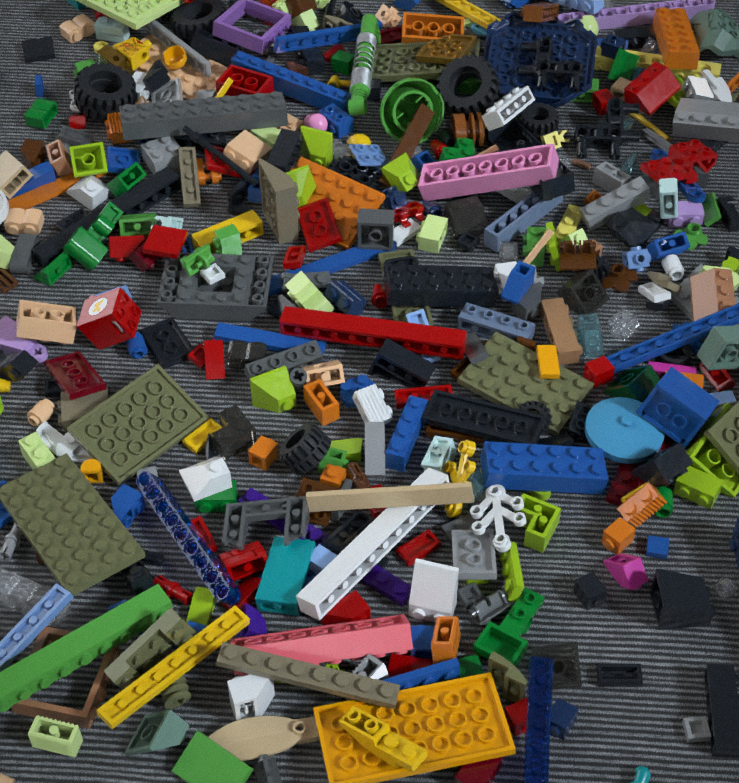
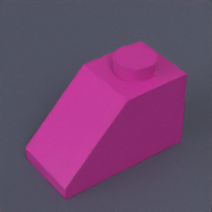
M619 553L603 560L605 567L620 587L636 590L642 587L641 584L648 582L641 557Z

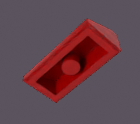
M703 362L697 365L718 392L737 385L725 369L708 370Z
M248 576L221 606L227 610L237 606L241 610L245 603L250 605L255 600L261 578Z

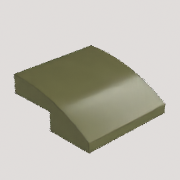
M493 651L488 660L487 673L491 672L495 686L503 689L502 698L513 704L525 699L527 680L511 662Z

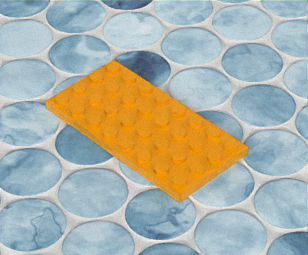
M491 672L399 690L395 709L354 699L313 707L329 783H378L516 754V748ZM354 705L387 723L390 730L426 749L428 756L414 772L401 765L395 768L353 738L339 724V720Z

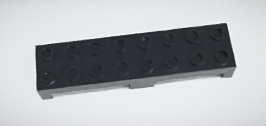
M515 118L494 130L488 131L487 127L485 128L487 145L491 147L496 144L499 148L496 152L543 145ZM559 160L556 178L547 181L540 179L539 185L529 187L543 201H550L553 198L565 196L575 191L574 173Z

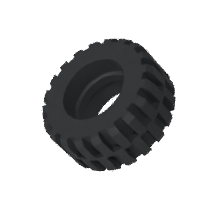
M194 0L188 4L183 3L176 7L170 18L174 35L190 46L197 27L213 33V22L227 10L225 3L221 0Z
M463 55L460 59L457 57L452 63L449 62L446 65V69H442L440 72L441 77L439 76L437 79L436 89L441 94L444 107L450 115L464 113L466 120H468L469 113H473L475 119L476 112H481L484 115L487 113L486 109L494 106V103L499 101L498 95L501 94L500 80L491 63L483 57H477L476 55H471L470 57ZM471 78L482 80L480 88L472 96L465 98L456 96L458 87L465 80Z
M104 63L91 64L90 67L86 66L83 70H80L75 77L74 103L81 113L87 117H92L93 120L97 121L98 119L101 122H105L104 120H107L108 113L120 112L119 106H124L125 104L135 105L136 83L131 74L129 75L128 71L122 70V67L118 65L116 67L110 63L109 65ZM98 91H107L111 93H101Z

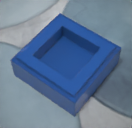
M36 75L34 83L37 97H43V78L41 75Z
M648 535L646 556L667 559L669 538Z

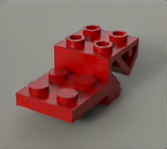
M692 139L691 141L670 145L668 157L641 163L640 170L658 183L660 179L676 178L677 181H682L686 185L698 181V174L693 167L695 166L707 174L716 164L718 154L712 151L711 148L703 145L701 141Z

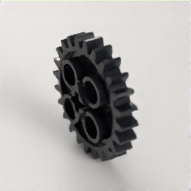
M350 155V158L343 156V159L338 157L337 160L333 159L332 163H329L328 169L378 190L380 185L378 181L381 176L378 175L379 171L375 170V166H360L358 161L353 159L352 155Z

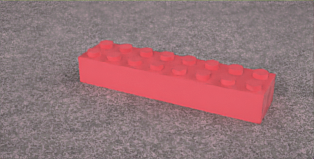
M404 614L230 639L231 644L316 665L322 662L338 664L343 659L359 661L364 659V656H367V654H371L375 658L384 657L386 653L391 652L400 655L407 653V650L413 649L410 622ZM234 670V675H249L248 673H243Z

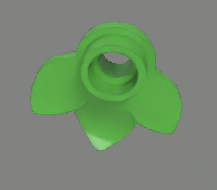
M690 223L685 229H678L674 232V234L682 231L686 233L690 243V248L687 250L695 249L698 244L706 246L708 243V237L702 233L701 226L697 223Z

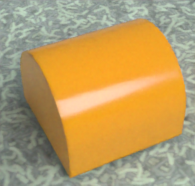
M88 459L82 463L80 471L90 483H103L104 476L98 460Z

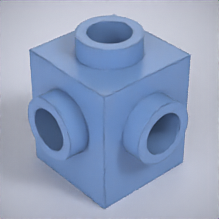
M641 246L630 247L631 251L621 252L623 265L628 270L633 269L635 272L644 271V267L650 266L651 255L647 249H641Z

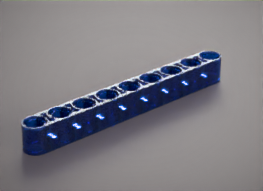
M148 471L141 472L136 479L138 488L214 598L230 606L237 604L241 598L240 589L162 479Z

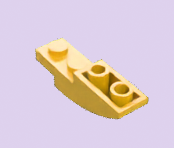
M354 705L339 720V724L353 738L395 768L401 765L414 772L428 756L426 749L390 730L387 723Z

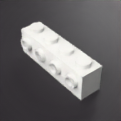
M529 86L520 89L516 87L510 90V93L495 102L494 106L486 109L487 113L482 116V119L488 131L504 126L535 101Z

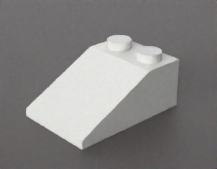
M416 558L409 599V616L436 623V618L439 616H453L457 604L459 568Z

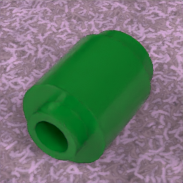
M660 486L657 490L665 498L667 504H664V507H661L660 510L657 509L655 515L660 518H666L673 511V492L667 487Z

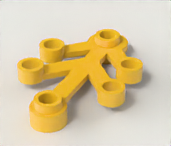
M465 440L459 443L458 451L461 453L458 471L456 470L455 462L448 460L445 463L444 471L450 473L452 483L469 482L466 480L475 471L476 463L467 460V457H472L475 453V442ZM462 503L445 504L446 515L451 518L454 516L458 517L462 511Z

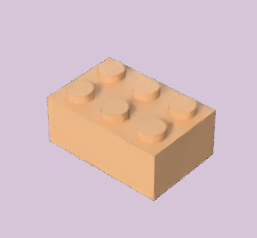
M19 300L16 318V337L25 340L37 339L42 342L53 341L60 344L74 343L77 326L76 307Z

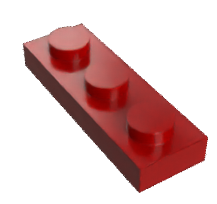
M449 384L395 389L396 408H404L409 395L427 399L429 402L435 389L453 394L452 386Z

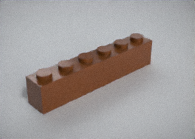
M541 2L524 5V8L521 10V17L523 21L527 22L555 20L559 15V3Z

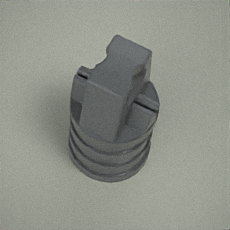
M294 368L289 375L293 388L297 391L302 388L307 380V373L302 368Z

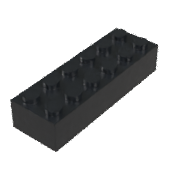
M386 264L383 278L387 306L464 307L467 302L480 307L494 308L498 295L492 267Z

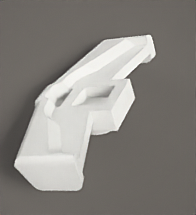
M43 421L37 428V434L48 449L57 457L67 453L72 461L77 463L93 459L69 432L63 436L46 421Z

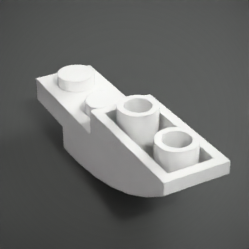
M708 69L702 70L701 78L706 79L707 85L713 94L712 100L732 102L731 92L722 77L715 78Z

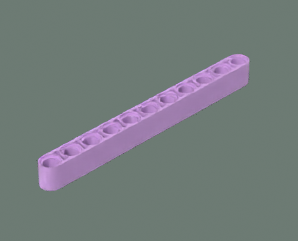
M673 0L601 9L594 15L583 11L562 13L557 17V24H562L576 17L582 20V16L585 15L595 17L599 30L653 24L655 8L660 9L661 7L685 9L688 19H691L700 11L714 9L716 0Z

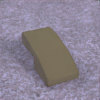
M648 271L647 275L655 284L680 293L682 286L673 283L672 277L660 272Z

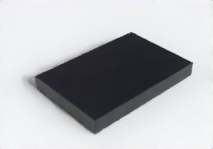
M173 317L139 330V333L144 337L147 347L163 369L189 360L187 358L188 354L194 348Z

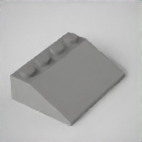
M681 98L673 119V136L739 143V103Z

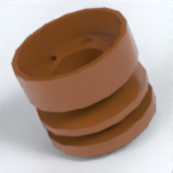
M476 112L475 120L473 113H469L468 120H466L464 113L452 114L451 131L454 134L455 142L457 138L473 139L474 147L475 141L478 147L483 146L485 125L481 112Z

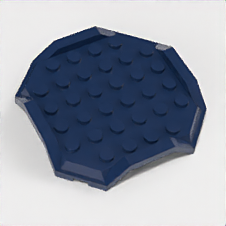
M512 11L505 15V19L501 21L496 20L488 25L483 58L491 63L501 83V94L499 95L501 98L516 87L520 89L529 86L535 98V101L531 104L541 102L557 108L592 89L598 37L591 30L587 31L584 28V24L577 17L562 24L523 21L521 15ZM541 37H550L553 41L554 61L581 62L583 64V77L579 82V92L575 93L574 88L573 93H570V83L547 82L546 91L542 92L541 87V91L538 92L536 90V78L528 75H518L519 65H534L536 60L535 52H521L522 41L536 42Z

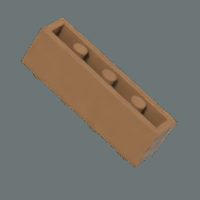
M563 297L541 300L540 315L550 345H556L559 365L579 363L583 350L582 345L578 344V334L573 329V319L569 317L568 305L564 303Z

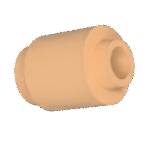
M48 399L38 401L27 413L28 422L33 426L39 427L43 421H47L54 414L55 405Z

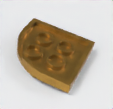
M452 34L445 35L436 41L433 39L420 49L416 55V61L440 65L452 63L455 58L458 57L460 59L463 55L469 54L477 42V36Z

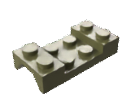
M170 607L114 660L104 672L114 684L121 689H125L153 668L155 663L167 655L175 644L180 647L198 633Z

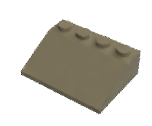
M258 159L262 212L279 245L298 240L301 229L298 222L300 214L297 206H299V200L296 196L298 192L297 183L292 181L290 175L265 160Z

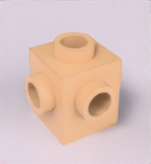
M382 4L375 14V17L382 22V27L385 29L396 27L402 18L397 14L398 10L392 6L389 8L385 4Z

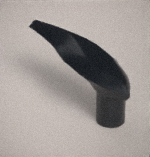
M210 433L206 439V460L213 458L214 455Z

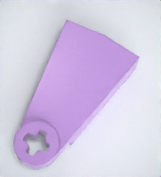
M6 315L0 319V349L4 353L11 355L12 353L26 350L38 363H42L48 358L46 348L37 342V339L25 340L16 337L15 321Z

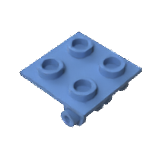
M349 144V148L360 166H375V170L379 171L378 174L383 173L380 168L388 164V160L379 145Z

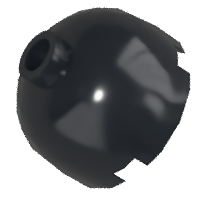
M344 1L336 12V17L352 24H360L364 15L359 9L355 10L353 8L354 5L349 1Z

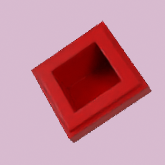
M84 114L71 115L69 117V127L85 129L88 117Z

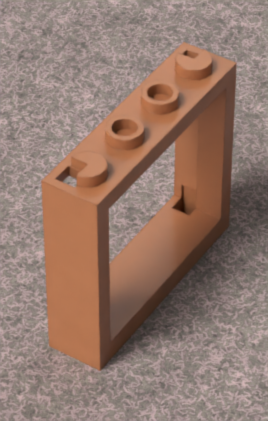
M45 627L37 636L30 655L71 633V631ZM116 646L104 655L83 710L34 701L28 698L11 706L13 713L34 718L39 715L40 717H48V719L52 718V720L56 719L57 721L61 720V722L65 721V723L69 722L74 724V726L78 724L79 727L90 729L95 717L98 718L97 709L100 702L105 700L107 684L112 681L104 670L120 656L121 650H119V646Z

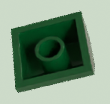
M652 365L625 369L603 391L611 398L624 397L643 403L660 379Z

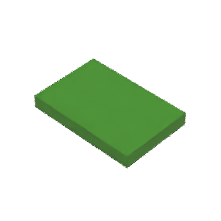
M197 730L171 771L188 783H245L253 768Z

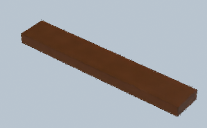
M423 103L416 110L388 163L404 153H407L411 159L435 114L434 111ZM382 174L378 183L386 189L390 188L391 185L385 175Z

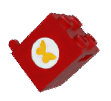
M118 287L97 296L91 295L86 299L76 327L101 350L135 338L142 310L131 300L128 294Z

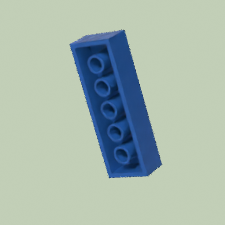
M485 441L480 455L484 488L499 484L506 490L602 495L609 480L602 448Z

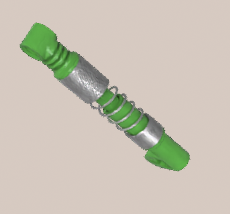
M366 14L362 17L360 33L357 36L350 84L351 99L348 100L350 116L365 115L368 111L367 97L371 90L376 45L381 44V34L377 18L372 14Z

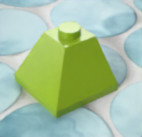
M301 126L303 156L312 162L328 168L329 163L333 160V133Z
M103 142L69 147L74 178L108 173Z
M407 153L380 168L391 187L396 186L398 190L405 193L419 183L420 174Z
M309 165L286 172L298 186L296 196L299 200V206L297 208L306 205L317 187Z
M286 366L250 378L252 405L254 407L277 413L296 407V393Z

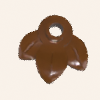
M621 263L614 264L608 277L604 278L603 288L609 289L614 287L617 292L625 293L630 288V282L638 280V275L634 270H628Z

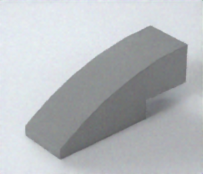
M365 422V474L368 479H385L384 422Z

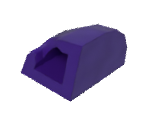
M245 603L241 611L250 618V624L237 633V638L267 634V627L263 616L253 606Z

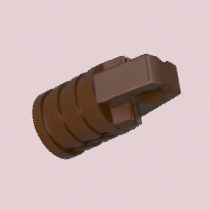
M351 462L344 467L346 469V478L353 480L352 487L354 489L371 488L366 474L358 463Z

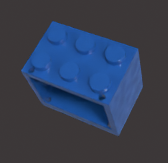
M671 366L636 413L677 443H681L685 448L720 401Z

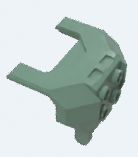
M708 9L700 11L689 20L692 30L695 29V39L700 52L710 49L718 56L729 57L734 55L739 59V28L732 17L724 10Z

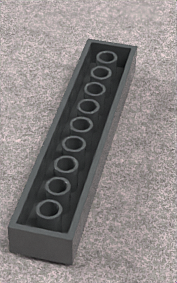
M277 91L251 95L241 94L239 96L207 97L205 99L193 98L182 101H159L157 103L125 104L124 106H119L124 141L187 135L182 131L185 126L199 134L288 126L287 106L282 92Z

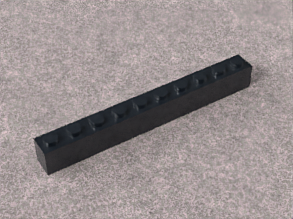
M166 167L111 202L124 212L122 215L142 214L182 189L180 175ZM106 204L34 247L32 251L35 262L42 268H46L64 251L62 248L79 227L82 226L85 230H88ZM119 219L111 232L115 231L120 227Z

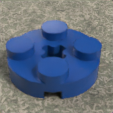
M359 375L358 377L346 380L340 386L341 402L347 408H357L352 398L354 392L375 383L368 379L366 375Z

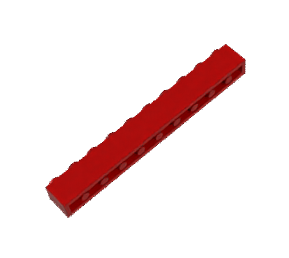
M285 306L279 320L280 332L283 335L381 348L386 338L414 353L463 360L467 345V330Z

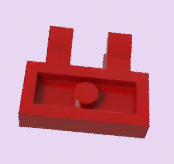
M412 201L408 205L395 209L394 223L400 222L404 228L411 226V222L407 220V217L415 216L419 222L425 221L426 217L422 214V211H424L423 204Z

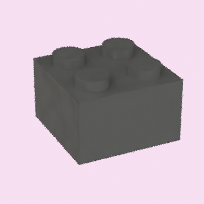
M359 208L357 221L358 249L393 251L394 210Z

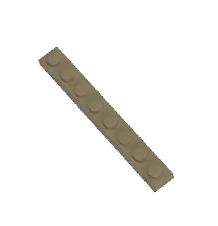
M222 642L216 661V666L391 709L396 707L400 689L398 684Z

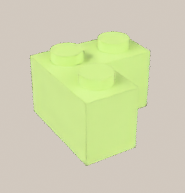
M302 271L285 284L289 289L287 294L300 308L305 307V309L326 312L335 310Z

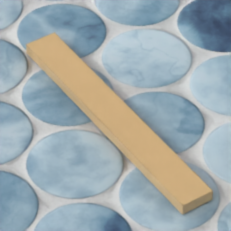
M463 482L306 492V500L309 512L474 503L472 483Z

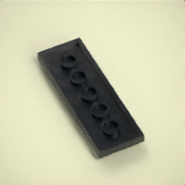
M435 389L421 417V421L425 424L497 442L537 444L546 424V416Z

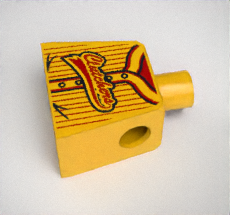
M132 37L113 45V49L126 58V67L132 71L150 58L149 49L152 48V44L149 40L141 42L137 38Z

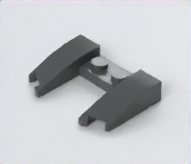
M306 496L226 504L222 544L224 546L228 544L236 546L237 550H243L249 522L285 519L284 546L290 545L292 541L301 537L305 538L310 515Z

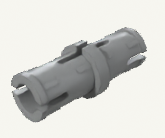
M15 522L10 533L4 538V544L0 550L1 560L7 555L5 561H9L15 548L19 547L21 543L20 538L23 533Z

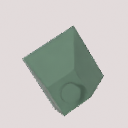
M170 709L145 715L124 754L131 756L180 745L185 740L186 731L190 725Z

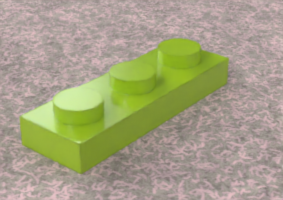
M511 542L510 549L500 553V561H502V575L505 578V591H507L508 601L516 602L524 589L517 543Z

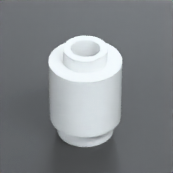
M673 254L667 255L661 262L666 275L672 277V281L680 280L684 275V268L678 256Z

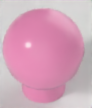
M314 113L307 115L304 119L306 127L326 131L328 128L327 119L322 114Z

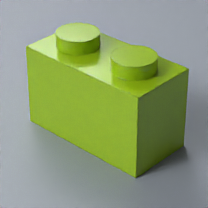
M692 466L687 467L688 472L677 478L673 493L700 506L711 509L721 492L724 480Z

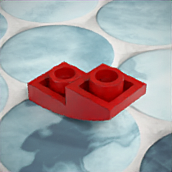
M205 340L206 380L225 379L223 340Z

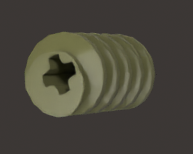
M184 675L160 692L166 709H176L191 698V693L188 691L189 686L186 684L187 680Z

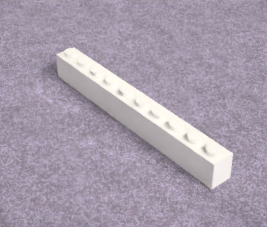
M428 467L410 486L449 483V478L447 474ZM435 505L388 507L382 511L372 523L296 595L300 611L317 620H321Z

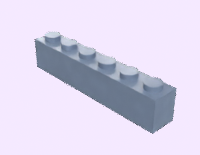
M533 191L484 229V245L495 252L500 251L527 230V226H532L563 202V196L553 198L550 201H543Z

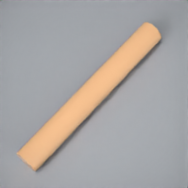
M548 229L525 258L524 263L530 265L554 234L552 230Z

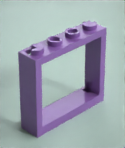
M238 0L213 22L212 35L262 54L275 43L277 36H283L289 30L292 24L291 14L253 0ZM245 13L275 24L262 37L232 26Z

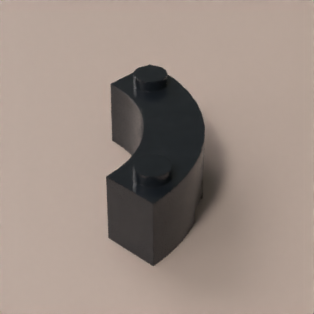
M0 349V378L11 382L20 381L33 369L38 361L26 350L6 355Z

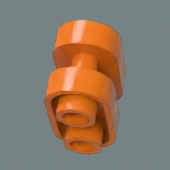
M196 158L199 186L206 185L205 180L212 179V184H219V180H222V174L214 171L204 173V169H207L206 162H203L202 158Z

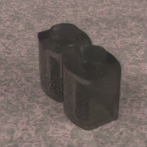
M241 340L230 341L226 357L227 367L231 369H245V364L265 358L267 356V344L262 342L247 343Z

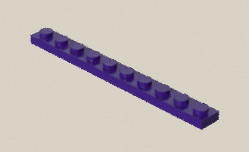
M250 487L238 499V503L269 500V498ZM285 519L265 521L284 533ZM309 523L306 537L299 539L315 541L317 547L318 544L323 545V541L329 535ZM377 564L360 580L401 607L410 598L411 585Z

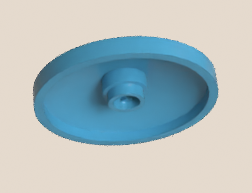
M624 397L600 401L591 408L585 422V435L589 444L593 448H602L605 458L626 464L644 462L658 453L665 433L636 413L643 404L642 402Z

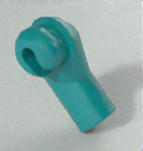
M642 765L636 767L635 779L630 783H649L651 777L649 769Z

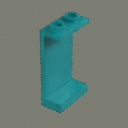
M274 536L256 593V605L258 611L300 616L301 611L296 595L303 588L316 544L315 541L308 539H296L290 545L284 546V537Z

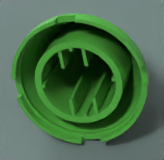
M406 78L396 82L387 90L380 105V119L383 128L393 139L400 142L421 103L434 111L435 114L419 143L426 141L433 132L438 130L444 116V102L435 86L424 79Z

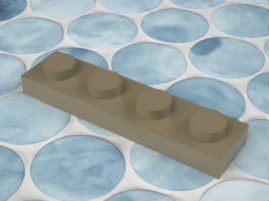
M178 147L183 208L201 207L195 147Z

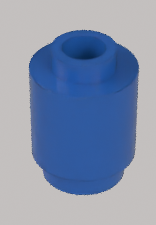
M136 331L135 338L125 341L130 357L140 359L147 354L148 349L144 337Z

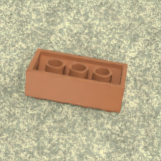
M712 268L690 277L693 321L735 305L731 269Z

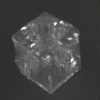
M622 308L607 321L611 335L623 341L640 328L636 315L625 308Z

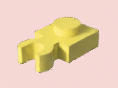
M568 130L553 131L540 136L542 144L554 143L555 149L562 147L561 143L570 141V138L564 139L563 137L564 133H567Z

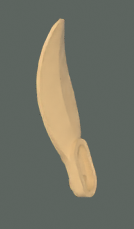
M280 716L250 717L227 724L209 736L210 739L242 761L258 759L263 754L271 756L283 752L295 744L320 741L315 717L295 720Z

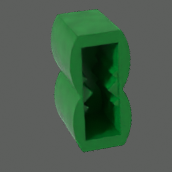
M41 98L36 99L32 103L31 108L24 114L26 125L42 129L47 128L51 120L58 113L57 102Z

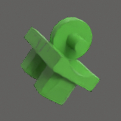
M209 244L196 248L192 254L180 259L181 265L185 268L188 276L194 275L201 269H208L210 263L215 261Z

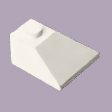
M94 175L84 176L66 191L67 194L91 211L113 194L108 186Z
M216 456L179 470L194 502L232 488L231 474L222 457Z

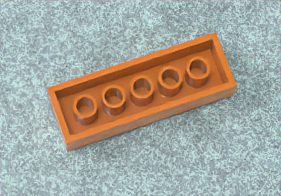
M655 8L652 26L664 66L669 69L697 70L700 51L686 10L682 8Z

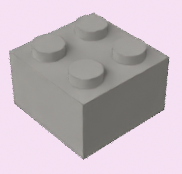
M172 136L148 141L141 144L143 161L153 175L166 167L174 172L179 171L178 147L180 146Z

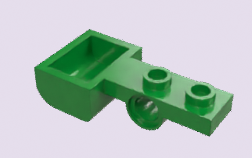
M111 201L108 202L88 230H85L82 226L79 227L62 249L89 271L93 270L109 250L101 242L113 230L116 222L124 212Z
M525 587L500 626L489 621L474 643L473 652L489 660L490 655L494 651L517 667L526 654L528 641L521 638V636L529 630L534 616L544 603L545 597Z

